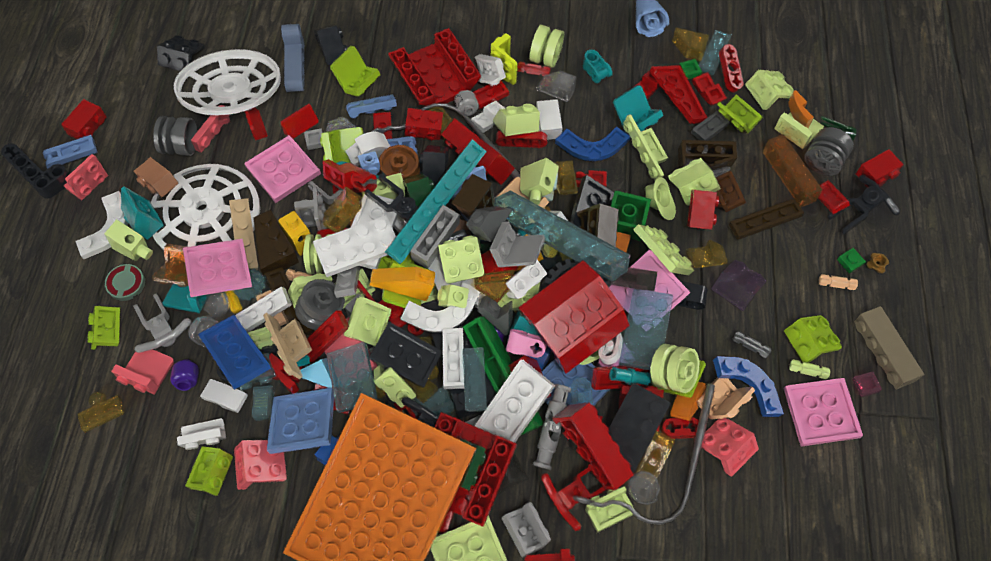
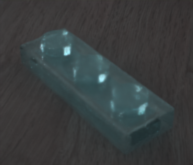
M715 30L699 64L702 72H708L714 76L720 63L719 51L729 43L731 35Z
M484 348L463 349L465 411H486Z

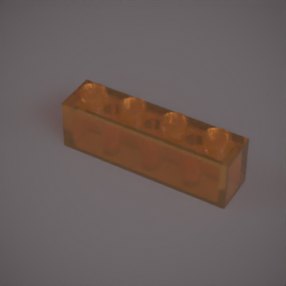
M782 134L769 139L763 154L791 195L797 200L800 207L815 202L823 189L785 135Z

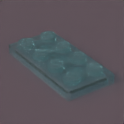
M633 289L628 314L630 326L625 329L619 365L651 371V363L656 350L665 344L673 301L672 294Z

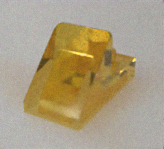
M708 240L706 247L689 248L686 251L687 258L692 263V268L725 265L728 263L724 247L712 240Z

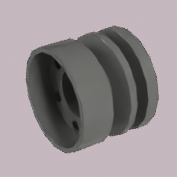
M171 116L158 117L153 133L157 152L169 155L176 152L178 155L192 156L195 148L191 139L198 131L195 120L179 117L177 120Z
M833 127L823 128L817 133L806 152L805 162L813 171L826 176L836 175L845 164L854 143L851 137L840 129Z

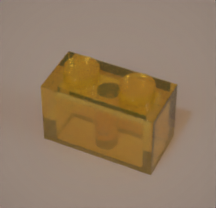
M345 187L324 213L323 225L335 233L343 231L362 208V197Z

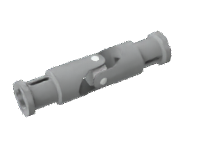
M554 384L552 401H549L546 419L537 447L539 449L537 459L533 462L534 466L551 470L552 455L556 452L562 428L560 422L556 424L552 418L567 407L568 393L572 390L567 386ZM549 431L553 432L551 437L549 436Z

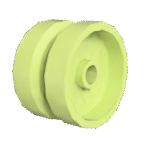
M540 25L531 45L530 61L540 63L543 60L544 66L554 68L562 49L564 31L554 29L551 32L550 27Z
M670 344L661 345L656 350L651 363L653 384L658 388L672 389L681 393L691 391L698 379L700 367L699 357L695 349Z

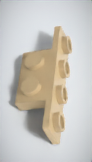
M265 313L263 315L266 321L264 324L272 334L271 340L277 346V354L285 364L283 366L284 370L288 375H293L300 379L303 376L297 362L312 351L300 323L294 319L281 329L278 321L268 313Z

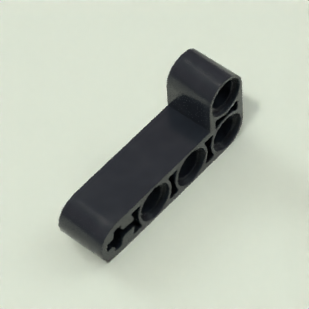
M10 143L2 148L1 153L9 164L43 198H52L65 189L64 185L67 183L65 178L69 173L63 165L55 164L43 172L17 145Z

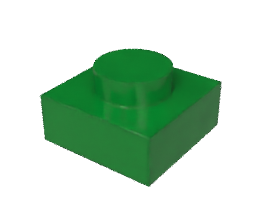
M696 59L679 64L687 79L695 78L702 74Z
M854 248L845 252L837 259L849 274L863 266L866 262Z

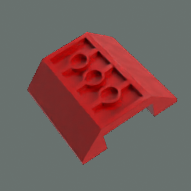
M449 28L434 34L435 43L408 54L405 48L402 47L388 53L409 89L421 105L447 104L453 101L460 91H470L481 78V74Z
M584 260L518 307L528 323L534 325L554 353V359L565 374L630 326L619 301L601 276Z
M441 412L434 428L454 438L464 439L486 449V457L483 464L479 465L475 484L470 487V490L459 487L449 508L454 513L463 516L464 519L484 527L517 443Z

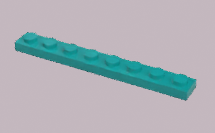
M473 139L468 143L388 246L385 253L399 264L405 260L443 205L446 206L487 152Z

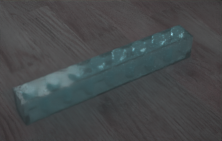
M511 190L495 198L494 206L511 209L507 220L513 226L529 235H544L546 238L545 244L577 262L584 260L598 274L614 281L628 271L630 259L628 253Z

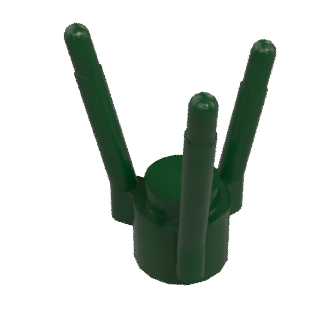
M821 116V120L828 123L821 122L820 124L825 127L840 129L846 132L852 141L855 139L856 128Z

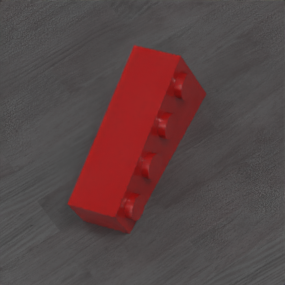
M455 118L441 134L446 139L445 143L450 148H457L455 151L459 155L472 139L487 152L477 165L479 167L484 166L486 175H490L501 185L515 170L499 152Z
M590 402L570 404L552 418L556 424L560 422L566 430L563 434L568 440L571 439L578 446L576 451L580 457L590 462L588 467L606 490L618 489L634 475L630 469V463L620 453L619 445L612 440L608 433V427L601 422L596 408Z

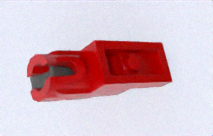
M330 159L323 161L324 178L346 191L356 188L361 192H364L366 189L373 192L376 189L377 177L368 170L362 169L353 163L338 165Z

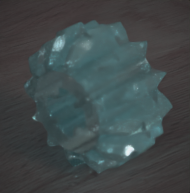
M249 268L252 287L233 290L242 301L245 299L247 301H250L252 298L256 299L258 294H262L261 290L266 288L265 278L255 268L252 270Z

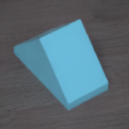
M329 358L321 359L300 370L303 376L301 378L333 389L340 385V381Z

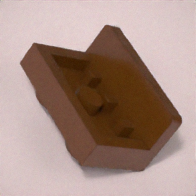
M731 170L716 177L721 188L716 191L717 196H719V208L723 207L728 212L746 203Z

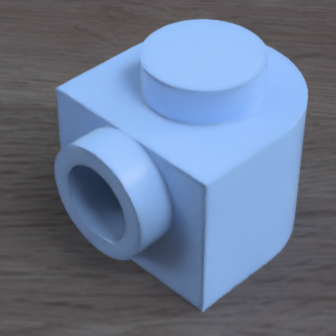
M376 151L358 156V162L362 169L368 170L374 175L380 171V162Z

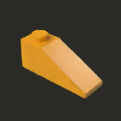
M420 267L372 269L369 285L427 301L434 287L435 272Z

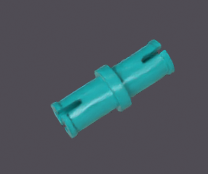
M613 367L609 373L612 381H622L629 385L633 383L648 385L651 382L650 373L639 372L633 368L626 370Z

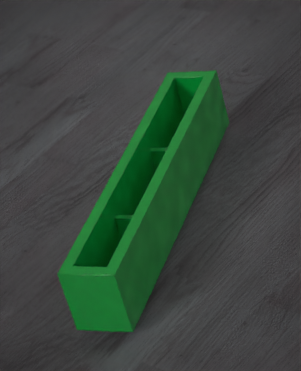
M478 317L463 326V329L497 394L511 374L509 365L512 364V361L493 324L485 317ZM538 411L520 436L543 426L544 423Z

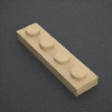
M229 200L234 240L243 239L249 271L258 270L249 200Z

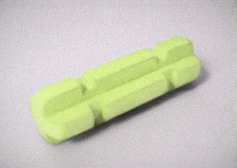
M795 359L791 360L789 370L794 372L800 371L802 374L814 377L818 375L822 379H828L830 376V369L822 366V368H819V365L807 362L801 363Z

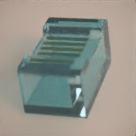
M272 385L253 387L252 417L255 421L271 420L273 398L275 397V390Z

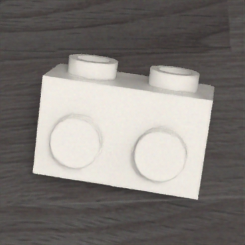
M483 54L475 57L481 74L480 83L497 85L500 83V80L506 78L503 62L500 58Z
M537 260L535 265L524 266L506 282L508 289L504 292L509 298L520 299L530 288L537 285L547 273Z
M220 418L184 426L181 428L182 436L177 437L178 446L185 448V450L198 448V445L205 443L207 445L220 443L219 440L226 439L224 420Z

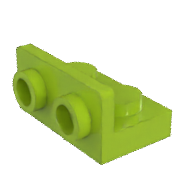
M95 306L93 313H89L88 325H92V331H88V343H91V349L95 350L97 345L118 346L120 308Z
M202 446L186 487L217 496L233 456L218 448Z

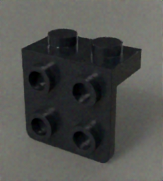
M173 36V38L157 45L158 65L181 71L192 62L193 54L205 48V44L199 43L198 40L184 39L183 36Z

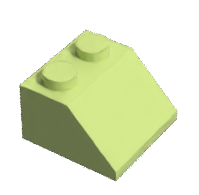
M524 104L519 107L508 106L497 112L493 118V123L505 136L538 132L540 111L532 104Z

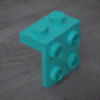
M640 85L633 87L613 101L623 128V122L630 114L640 132L644 131L647 126L656 124L658 119L664 116L661 109L650 108L643 88Z

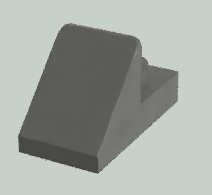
M486 295L482 298L477 311L505 336L509 335L513 322V301L500 307L495 300Z

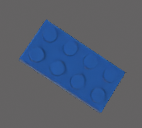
M235 315L198 334L234 390L271 369L268 361Z

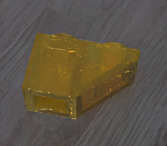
M676 28L672 42L685 58L702 61L709 35Z
M573 161L554 162L559 166L556 187L558 194L578 193Z

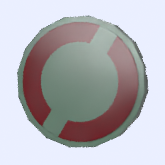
M123 264L113 268L105 279L107 293L119 301L133 299L134 296L142 292L145 286L144 274L137 266L131 264Z

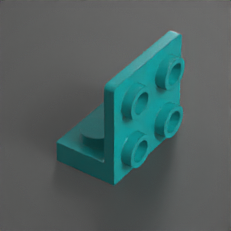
M178 275L163 301V306L200 313L210 294L191 297L187 276Z

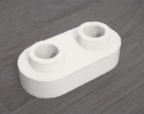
M621 333L599 349L598 354L602 363L609 365L619 360L623 345Z

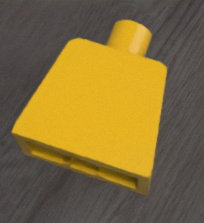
M292 211L280 218L278 222L292 247L301 256L303 255L305 237L307 234H310V231L298 214ZM300 236H302L303 241H298Z

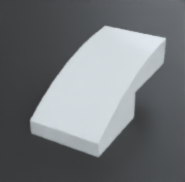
M497 101L486 105L482 113L471 118V121L484 133L495 125L493 118L497 112L505 108Z
M212 379L209 380L200 395L202 399L236 413L239 412L248 396L238 389L234 390L231 386Z

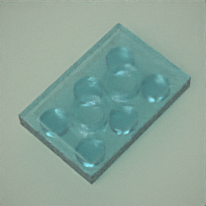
M365 342L326 354L337 412L342 413L354 409L361 393L378 400L370 359H368V348Z

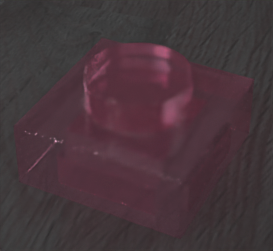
M874 372L858 375L852 379L860 397L879 393L882 390Z

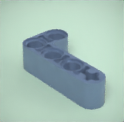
M300 24L282 25V38L285 45L286 92L304 91V40Z

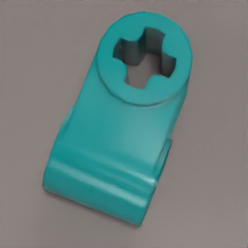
M588 50L585 53L583 69L596 84L600 83L603 78L613 75L610 65L606 63L597 51Z

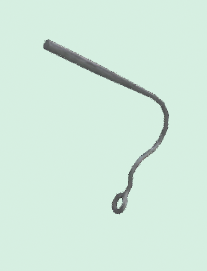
M434 103L421 109L447 107L456 110L465 118L483 141L504 157L464 112L459 111L457 107L445 103ZM406 124L401 126H388L386 128H376L371 132H379L383 134L385 131H388L390 129H403L405 128ZM516 169L510 174L513 178L520 177Z
M707 384L696 431L685 495L680 508L671 517L663 520H651L641 516L631 505L622 501L609 500L599 503L580 496H573L572 498L575 501L602 508L611 504L623 506L629 509L639 520L648 524L662 525L673 521L683 511L689 497L715 385Z

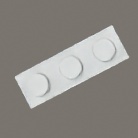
M280 287L235 316L246 332H249L265 322L263 316L265 313L273 317L291 306L292 303L286 289Z
M463 328L443 329L444 389L464 388Z

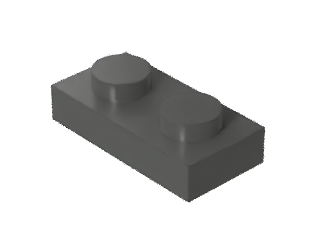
M716 111L694 127L691 133L698 140L709 141L726 128L730 121Z

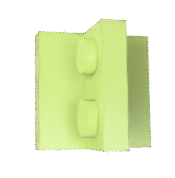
M359 296V298H356L348 321L349 328L345 331L344 336L375 346L387 325L392 309Z

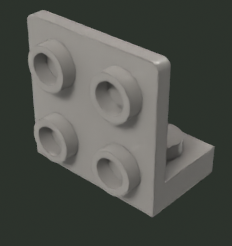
M502 222L490 247V251L498 267L535 265L546 238L544 235L516 236L510 223Z

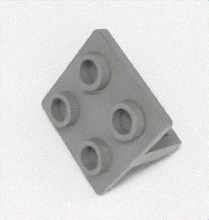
M314 187L313 200L294 202L296 213L307 227L317 226L319 231L327 229L326 219H324L326 208L325 204H323L322 193L319 194L317 187Z

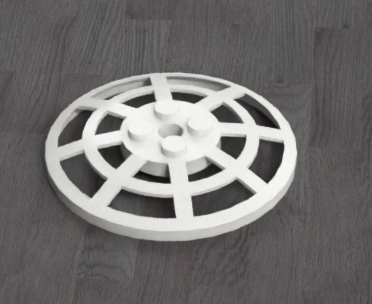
M225 50L205 55L185 66L175 79L174 92L182 106L196 113L205 115L235 114L254 108L269 99L277 91L281 75L276 62L265 54L251 50ZM239 58L251 60L248 67L227 66L225 61L226 59ZM219 61L220 68L210 71L203 76L195 72L205 65ZM258 62H261L270 67L273 73L264 77L261 72L254 68ZM230 71H242L243 73L240 74V73H229V72H230ZM222 73V75H219L214 79L209 80V78ZM253 74L259 80L250 83L248 76ZM189 76L197 80L192 92H181L182 85ZM276 77L272 88L267 93H263L266 89V82ZM202 84L208 86V92H199ZM261 85L258 93L250 92L251 88ZM182 97L194 98L202 107L191 105L184 101ZM211 97L213 101L207 104L200 98ZM245 97L251 98L248 101L243 102L241 104L237 103V101L242 100ZM220 103L231 104V106L220 107L216 105Z
M219 164L196 165L174 174L173 176L179 184L170 191L166 200L157 201L160 196L156 193L151 200L154 208H163V219L166 224L161 231L153 235L154 240L165 252L182 260H185L184 252L171 247L162 240L170 231L178 238L188 241V247L196 246V242L209 241L220 237L223 242L231 241L226 232L232 227V219L230 218L223 227L218 222L225 212L231 213L230 206L225 205L224 196L233 193L235 200L241 199L238 190L249 187L253 197V211L250 210L253 231L255 230L253 217L260 214V200L252 182L238 170ZM211 169L208 174L197 175L188 179L183 177L195 171ZM218 170L228 171L236 174L243 181L232 184L227 179L216 174ZM206 179L203 187L193 189L189 184L193 181ZM214 180L228 186L220 191L211 188ZM183 188L186 194L181 200H172L179 189ZM200 205H207L204 210H198ZM169 207H179L180 215L170 221ZM184 221L187 225L191 226L190 235L179 231L175 227ZM212 226L215 232L210 234L198 235L201 228Z

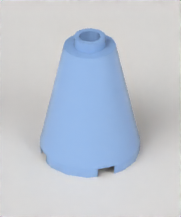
M636 0V28L638 32L646 37L661 34L666 25L668 26L669 24L668 13L656 0Z

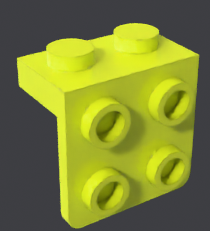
M505 33L491 44V56L501 59L506 76L504 80L514 85L517 78V62L510 57L511 37Z

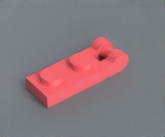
M210 115L191 139L196 151L202 153L209 146L210 141L220 132L221 127L230 122L229 115Z

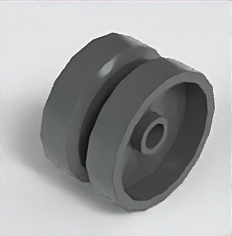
M315 279L304 286L296 302L295 313L299 321L307 328L317 330L336 310L342 311L344 308L345 298H336L334 292L335 284L325 279Z

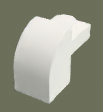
M368 132L355 139L356 143L348 148L346 153L351 163L359 166V155L376 151L379 159L383 151L389 148L390 145L384 134Z

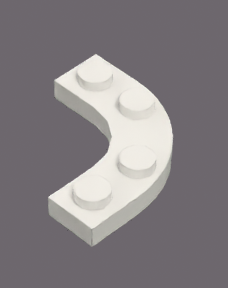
M120 191L101 198L107 212V221L102 229L76 241L83 259L111 248L104 233L116 219L128 226V222L124 219L125 215L121 210Z
M464 282L462 283L461 287L469 289L466 308L451 306L444 310L432 311L409 301L400 319L428 332H443L445 328L457 327L470 315L481 290Z

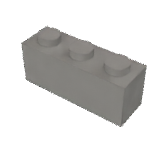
M443 205L411 249V259L428 269L439 254L438 245L448 241L460 224V214Z

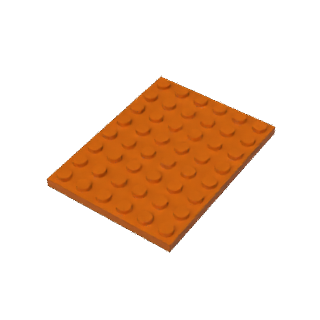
M361 393L283 553L297 561H425L460 487V483L466 474L476 448Z

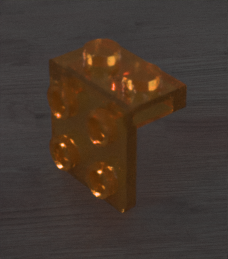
M168 243L164 246L165 264L152 275L153 281H158L162 284H177L180 287L189 286L183 248L186 246Z

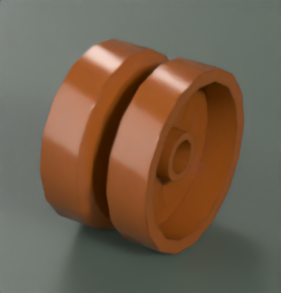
M406 145L390 146L380 155V173L385 177L401 173L402 179L420 174L418 155L412 148Z

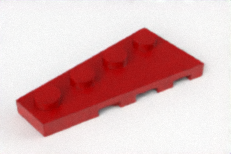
M681 65L651 67L649 71L690 124L701 123L707 118Z

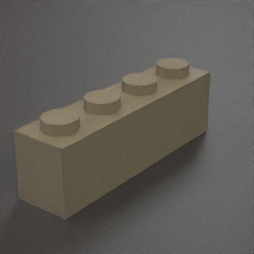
M881 306L858 316L854 321L857 331L864 337L867 347L872 350L878 365L883 368L888 381L896 390L916 382L925 375Z

